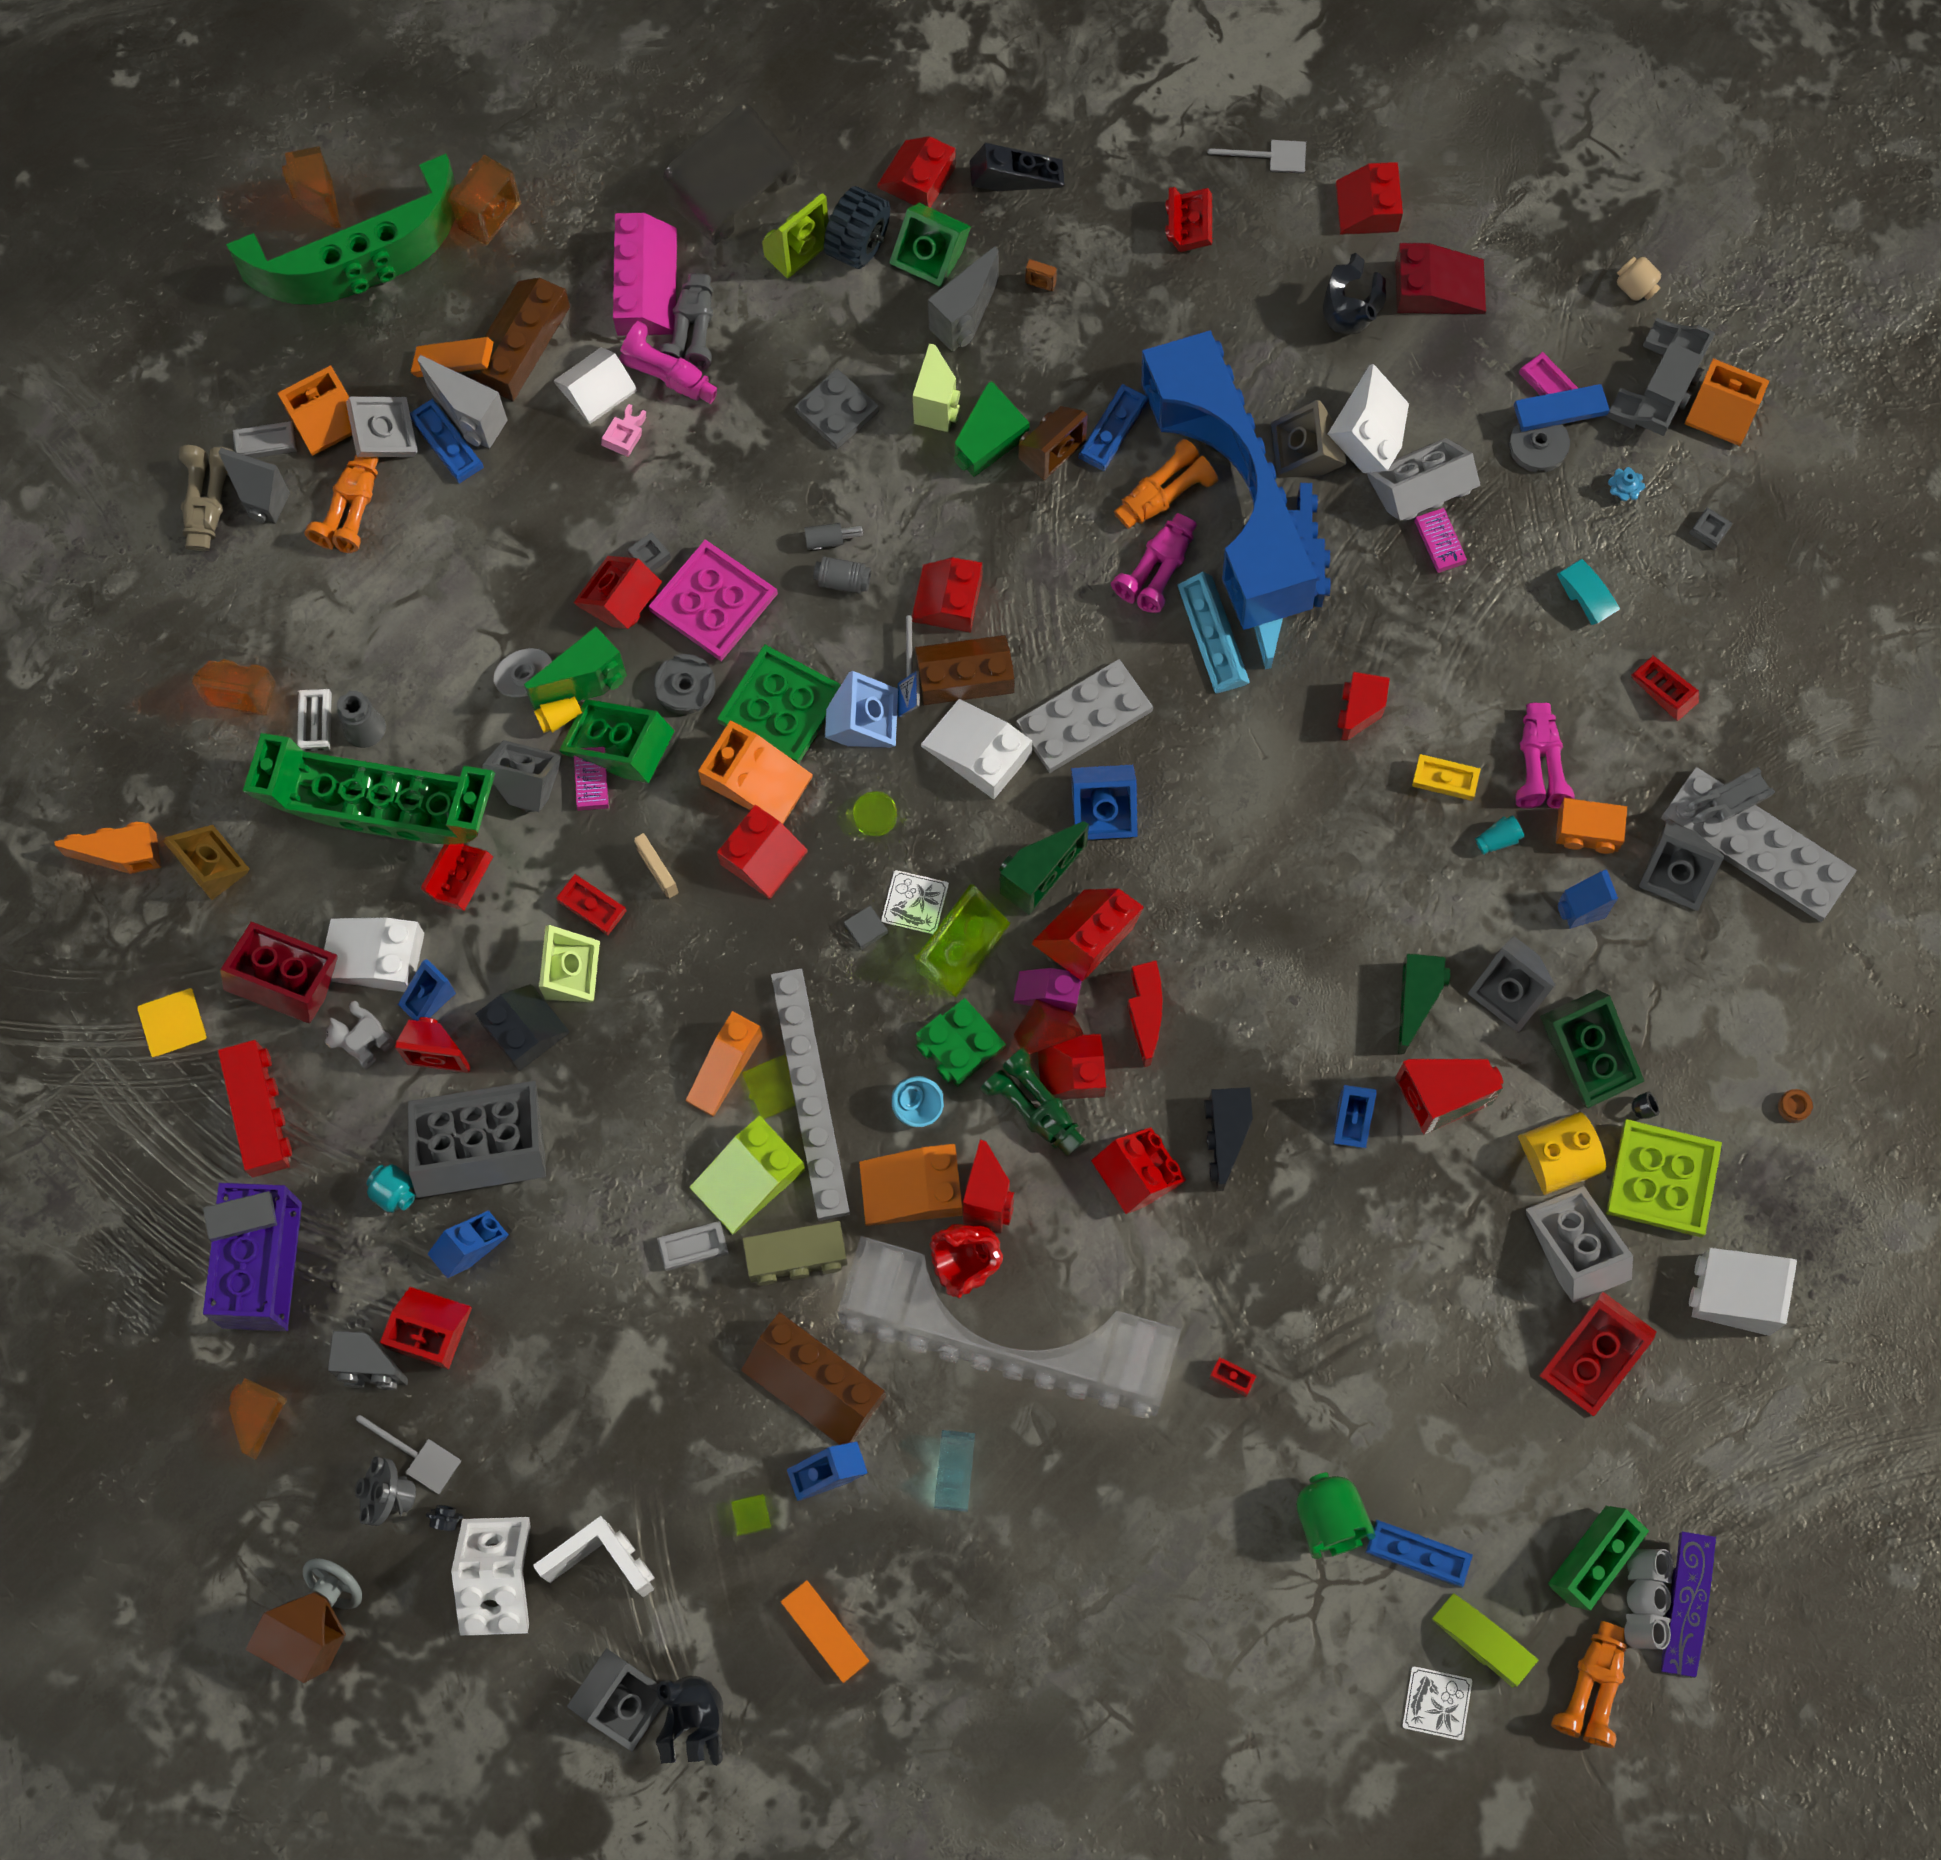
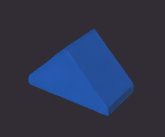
M426 959L422 961L398 1005L413 1020L419 1021L420 1017L430 1018L456 992L449 980Z
M1344 1085L1339 1095L1334 1144L1366 1148L1377 1090Z

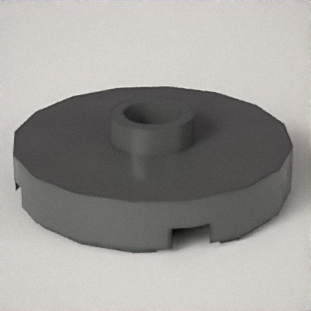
M1518 422L1512 430L1509 440L1512 458L1519 466L1531 472L1554 470L1563 463L1570 446L1568 432L1562 424L1521 432ZM1536 439H1542L1545 443L1540 444Z
M676 655L673 659L663 662L655 674L654 689L658 701L667 710L676 714H692L702 710L710 703L715 694L716 681L712 669L704 659L695 655ZM683 683L691 685L688 689L680 688Z

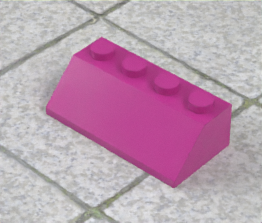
M615 213L613 320L617 336H627L637 321L647 326V335H673L675 321L673 308L676 305L677 228L646 213Z

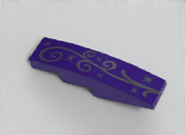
M1683 1531L1679 1533L1676 1567L1673 1568L1671 1605L1666 1612V1617L1670 1618L1671 1638L1668 1646L1663 1649L1661 1672L1694 1678L1697 1676L1708 1612L1716 1537Z

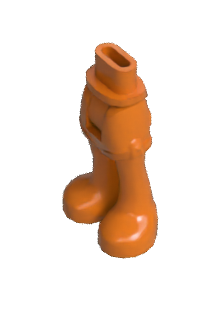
M1182 439L1176 444L1174 455L1151 476L1139 481V484L1132 490L1129 496L1122 499L1123 504L1114 510V514L1129 529L1137 522L1142 524L1145 520L1152 518L1160 512L1167 511L1170 508V504L1192 485L1198 482L1205 487L1215 485L1218 482V476L1209 461L1203 455L1199 457L1197 448L1190 441ZM1190 466L1164 489L1161 487L1164 482L1183 467Z
M356 454L354 460L348 462L347 467L332 488L334 494L324 521L310 522L305 529L304 534L310 541L330 550H333L335 545L343 553H355L358 551L361 543V538L358 536L359 526L364 509L370 503L373 495L374 480L378 474V471L375 469L379 461L378 457H357ZM347 503H349L351 506L343 527L339 528Z
M1601 1621L1598 1633L1592 1635L1590 1646L1584 1657L1578 1661L1577 1668L1579 1674L1571 1701L1565 1712L1554 1715L1551 1727L1571 1737L1579 1738L1583 1729L1584 1715L1594 1682L1600 1683V1688L1589 1723L1585 1729L1583 1740L1597 1746L1614 1748L1616 1734L1608 1726L1609 1716L1617 1688L1625 1679L1623 1666L1624 1652L1627 1649V1645L1624 1644V1628Z

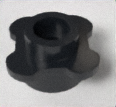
M437 1505L436 1509L426 1512V1517L430 1518L429 1526L438 1530L454 1531L459 1519H463L462 1514L456 1513V1508L447 1505Z

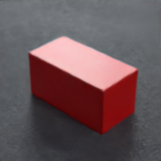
M1219 1357L1209 1379L1247 1397L1256 1375Z

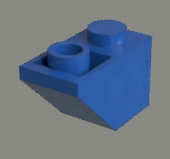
M487 1211L444 1230L428 1252V1256L446 1278H449L469 1269L505 1240L509 1234L490 1211Z

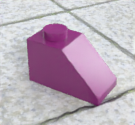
M1055 968L1019 971L1013 1003L1076 1015L1082 981L1069 971Z

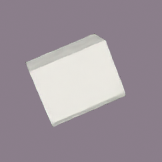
M602 347L554 380L556 386L589 424L637 392L636 386L616 353Z

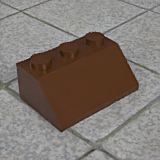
M1006 635L915 647L923 706L958 701V699L968 700L1014 693L1015 678Z

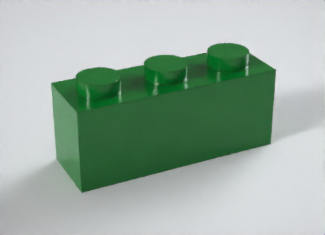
M1606 1505L1548 1582V1585L1570 1606L1591 1611L1649 1530L1627 1509Z

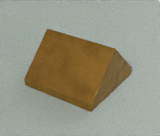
M214 825L165 837L163 841L211 900L215 899L250 870Z

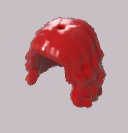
M952 1224L947 1229L936 1232L931 1237L932 1241L929 1243L932 1249L931 1256L933 1257L932 1264L935 1267L934 1272L939 1277L941 1285L946 1287L947 1294L952 1297L961 1298L962 1295L969 1294L973 1288L983 1286L987 1278L999 1269L1003 1261L999 1238L989 1228L980 1225Z

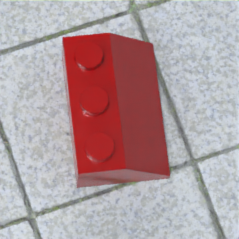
M1119 888L1084 889L1033 940L1032 945L1083 982L1133 930L1144 906Z
M980 1140L963 1200V1224L980 1225L989 1228L993 1232L1001 1233L1003 1224L1010 1225L1014 1210L1013 1198L1015 1192L1010 1191V1180L988 1143Z

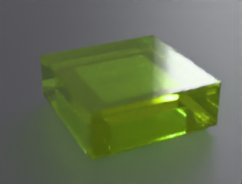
M764 1494L731 1502L739 1536L772 1528Z

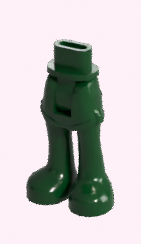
M1021 1048L1003 1064V1069L993 1074L980 1087V1090L987 1096L1002 1095L1008 1099L1027 1121V1127L1031 1132H1036L1047 1142L1053 1143L1052 1147L1054 1149L1059 1147L1068 1157L1086 1139L1076 1130L1079 1125L1073 1122L1059 1097L1055 1098L1036 1076L1030 1066L1028 1052ZM1010 1075L1017 1078L1041 1104L1038 1108L1026 1097Z

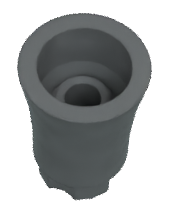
M349 691L346 695L339 697L337 713L342 722L343 734L346 740L353 746L360 748L370 747L378 743L385 734L386 723L384 717L374 709L369 699L358 691Z

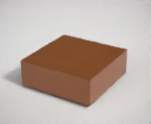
M1029 259L1026 265L1025 283L1053 291L1056 285L1057 268Z

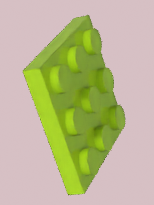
M1626 1119L1623 1123L1606 1214L1703 1238L1706 1234L1722 1142Z

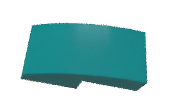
M1583 559L1576 561L1557 573L1569 599H1578L1591 625L1601 622L1620 609L1606 585Z

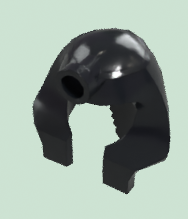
M1357 253L1351 254L1350 262L1347 265H1336L1333 268L1324 297V317L1329 327L1338 333H1361L1371 321L1376 319L1377 313L1383 308L1386 301V278L1378 272H1374L1372 291L1365 300L1345 297V285L1350 281L1360 279L1363 274L1364 259Z
M686 1676L678 1679L676 1682L670 1680L661 1681L657 1686V1695L668 1706L664 1726L656 1739L661 1764L676 1762L674 1740L684 1731L697 1727L698 1729L687 1736L686 1739L688 1762L704 1760L703 1749L706 1743L710 1760L714 1765H719L723 1760V1745L721 1743L723 1700L719 1691L712 1685V1682L700 1676Z

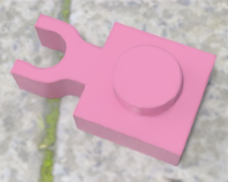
M630 404L625 409L624 419L621 420L614 417L601 440V446L629 457L642 436V428L640 426L646 419V411L644 410L637 417L631 416L633 405Z

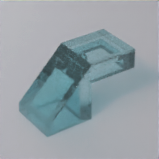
M942 1430L934 1508L968 1512L975 1433Z

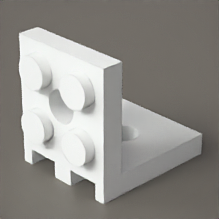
M602 1516L598 1517L533 1565L540 1577L551 1583L604 1544L631 1585L642 1597H645L654 1590L650 1583L654 1576L640 1558L635 1561L630 1555L635 1551L630 1541L620 1530L615 1533Z
M529 1517L462 1519L451 1570L460 1635L528 1633L529 1618L523 1567L531 1528ZM486 1600H494L499 1605L496 1607H490L485 1605L483 1602Z

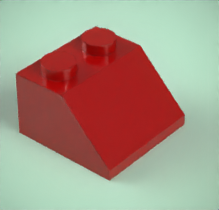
M931 136L905 140L878 182L877 188L912 205L921 203L931 208L956 168V148Z
M1398 162L1368 163L1336 180L1340 234L1399 232L1403 209Z
M607 556L573 603L613 628L629 629L637 623L640 618V612L646 604L655 598L657 589L662 581L639 558Z
M951 557L924 564L913 608L912 622L971 633L983 578L982 562Z
M755 804L717 851L720 865L770 899L808 851L779 820Z

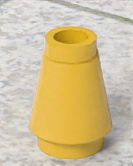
M574 696L570 699L541 704L539 709L534 710V713L543 733L548 731L553 733L577 717V715L582 714V711Z

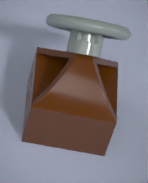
M320 1558L307 1561L303 1567L304 1580L311 1589L308 1595L264 1612L245 1649L303 1683L328 1671L346 1636L332 1606L349 1610L356 1608L362 1601L361 1588L353 1576L336 1563ZM326 1571L332 1573V1574L335 1575L336 1577H334V1576H332V1575H329ZM314 1574H315L317 1577H319V1580H318V1581H317L316 1578L314 1577ZM343 1591L351 1593L352 1598L343 1599L339 1598V1595Z

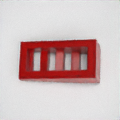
M1654 655L1631 674V678L1677 721L1699 702V690ZM1656 669L1658 673L1649 681L1646 677ZM1665 678L1667 681L1658 688L1656 685ZM1673 687L1676 689L1670 696L1666 694Z

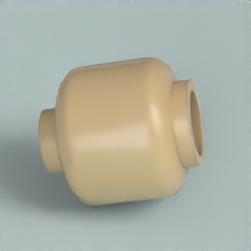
M1633 256L1617 272L1619 275L1617 285L1633 301H1638L1643 297L1649 300L1660 289L1657 283L1661 279V273L1646 257L1636 259Z

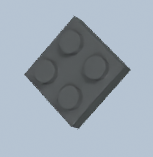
M836 369L795 406V412L833 447L838 449L879 412V406L840 370Z

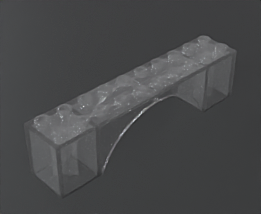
M862 1236L837 1311L840 1324L845 1325L844 1330L863 1335L864 1331L877 1334L876 1339L888 1344H895V1340L908 1344V1349L926 1354L927 1349L940 1353L939 1358L953 1363H958L959 1359L972 1362V1368L983 1372H990V1368L1003 1371L1002 1376L1007 1379L1021 1382L1022 1377L1035 1381L1034 1386L1044 1390L1053 1391L1054 1387L1067 1390V1396L1078 1400H1085L1086 1396L1098 1399V1405L1105 1408L1117 1410L1118 1406L1131 1409V1415L1143 1419H1149L1150 1415L1157 1416L1181 1333V1329L1116 1311L1098 1330L1066 1346L1034 1351L1003 1347L969 1331L944 1307L931 1284L924 1254Z

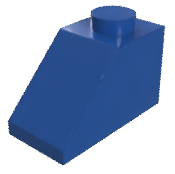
M1600 871L1566 889L1559 899L1560 902H1558V910L1561 918L1567 920L1570 929L1605 919L1611 911L1618 897L1608 871Z
M858 1442L828 1447L787 1469L797 1501L846 1485L868 1474Z

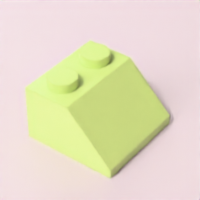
M929 343L913 393L914 424L949 432L951 422L956 423L959 417L960 405H958L960 391L956 390V378L936 345Z

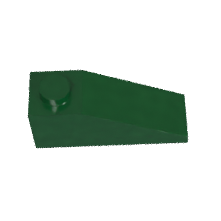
M1407 953L1404 959L1398 1054H1405L1439 998L1443 988L1449 986L1450 968H1445V957Z

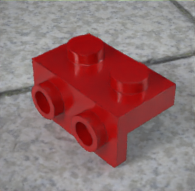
M1175 187L1169 188V199L1165 202L1166 211L1169 215V225H1166L1165 228L1168 241L1172 242L1179 252L1212 245L1211 191L1205 188L1180 194Z
M463 843L444 844L424 880L421 890L439 904L465 911L493 856L486 850L464 845Z

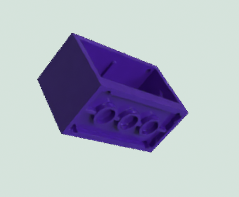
M218 1184L216 1204L269 1191L272 1194L277 1226L211 1242L203 1315L222 1329L288 1331L302 1202L285 1185ZM212 1301H216L214 1306L211 1305Z

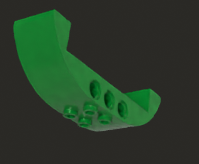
M447 154L419 164L428 195L269 261L266 260L254 233L226 244L243 281L256 291L278 301L299 305H312L337 301L353 294H361L370 287L382 282H390L395 277L415 268L428 259L441 246L456 218L459 190Z
M261 733L243 792L287 813L341 829L422 843L462 844L473 841L478 836L495 772L493 770L463 766L461 776L458 777L305 752L290 737Z

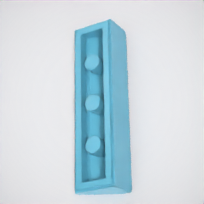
M1201 572L1178 584L1177 586L1214 692L1220 693L1249 684L1248 675L1213 577L1205 572Z

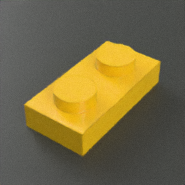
M1420 754L1412 787L1473 801L1481 768Z

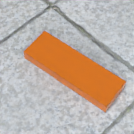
M488 337L417 346L411 373L416 377H424L417 360L420 355L455 372L488 369L494 342Z
M807 1580L780 1601L843 1684L870 1662Z

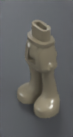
M184 445L179 448V460L188 468L189 475L186 497L181 503L180 508L183 512V536L186 537L185 548L188 550L209 551L210 541L215 539V530L220 514L223 512L221 497L228 473L218 453L220 448L224 447L211 448L209 456L204 449L198 446ZM209 459L210 479L206 498L202 497V488Z

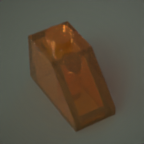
M244 1378L242 1384H237L230 1395L229 1401L231 1405L229 1411L242 1453L256 1460L287 1399L272 1390Z

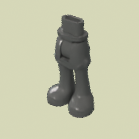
M691 273L688 275L687 282L683 284L677 304L673 308L675 321L671 343L661 344L657 350L675 358H683L702 371L711 366L712 354L706 347L708 324L713 316V309L711 308L713 289L710 286L711 276ZM694 324L691 346L687 349L685 355L689 325Z

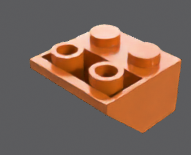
M1713 358L1684 424L1741 446L1770 380Z
M331 365L277 393L312 456L352 436L346 405L349 396Z

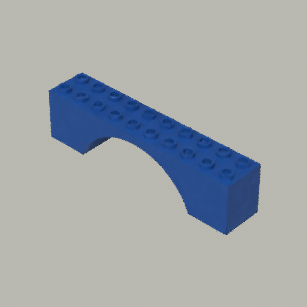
M1210 330L1142 350L1141 385L1145 395L1148 397V402L1161 432L1185 435L1216 449L1237 468L1248 486L1254 509L1242 532L1233 542L1225 547L1222 576L1223 583L1243 630L1313 609L1314 596H1317L1316 582L1320 579L1317 565L1315 562L1310 563L1307 556L1309 550L1305 538L1299 537L1297 533L1298 524L1295 514L1288 512L1285 491L1282 486L1278 487L1276 484L1275 468L1272 462L1267 463L1264 456L1266 451L1263 440L1255 435L1253 417L1251 413L1245 412L1242 391L1240 388L1236 389L1233 384L1234 375L1232 368L1229 364L1225 365L1222 345L1219 340L1215 341Z

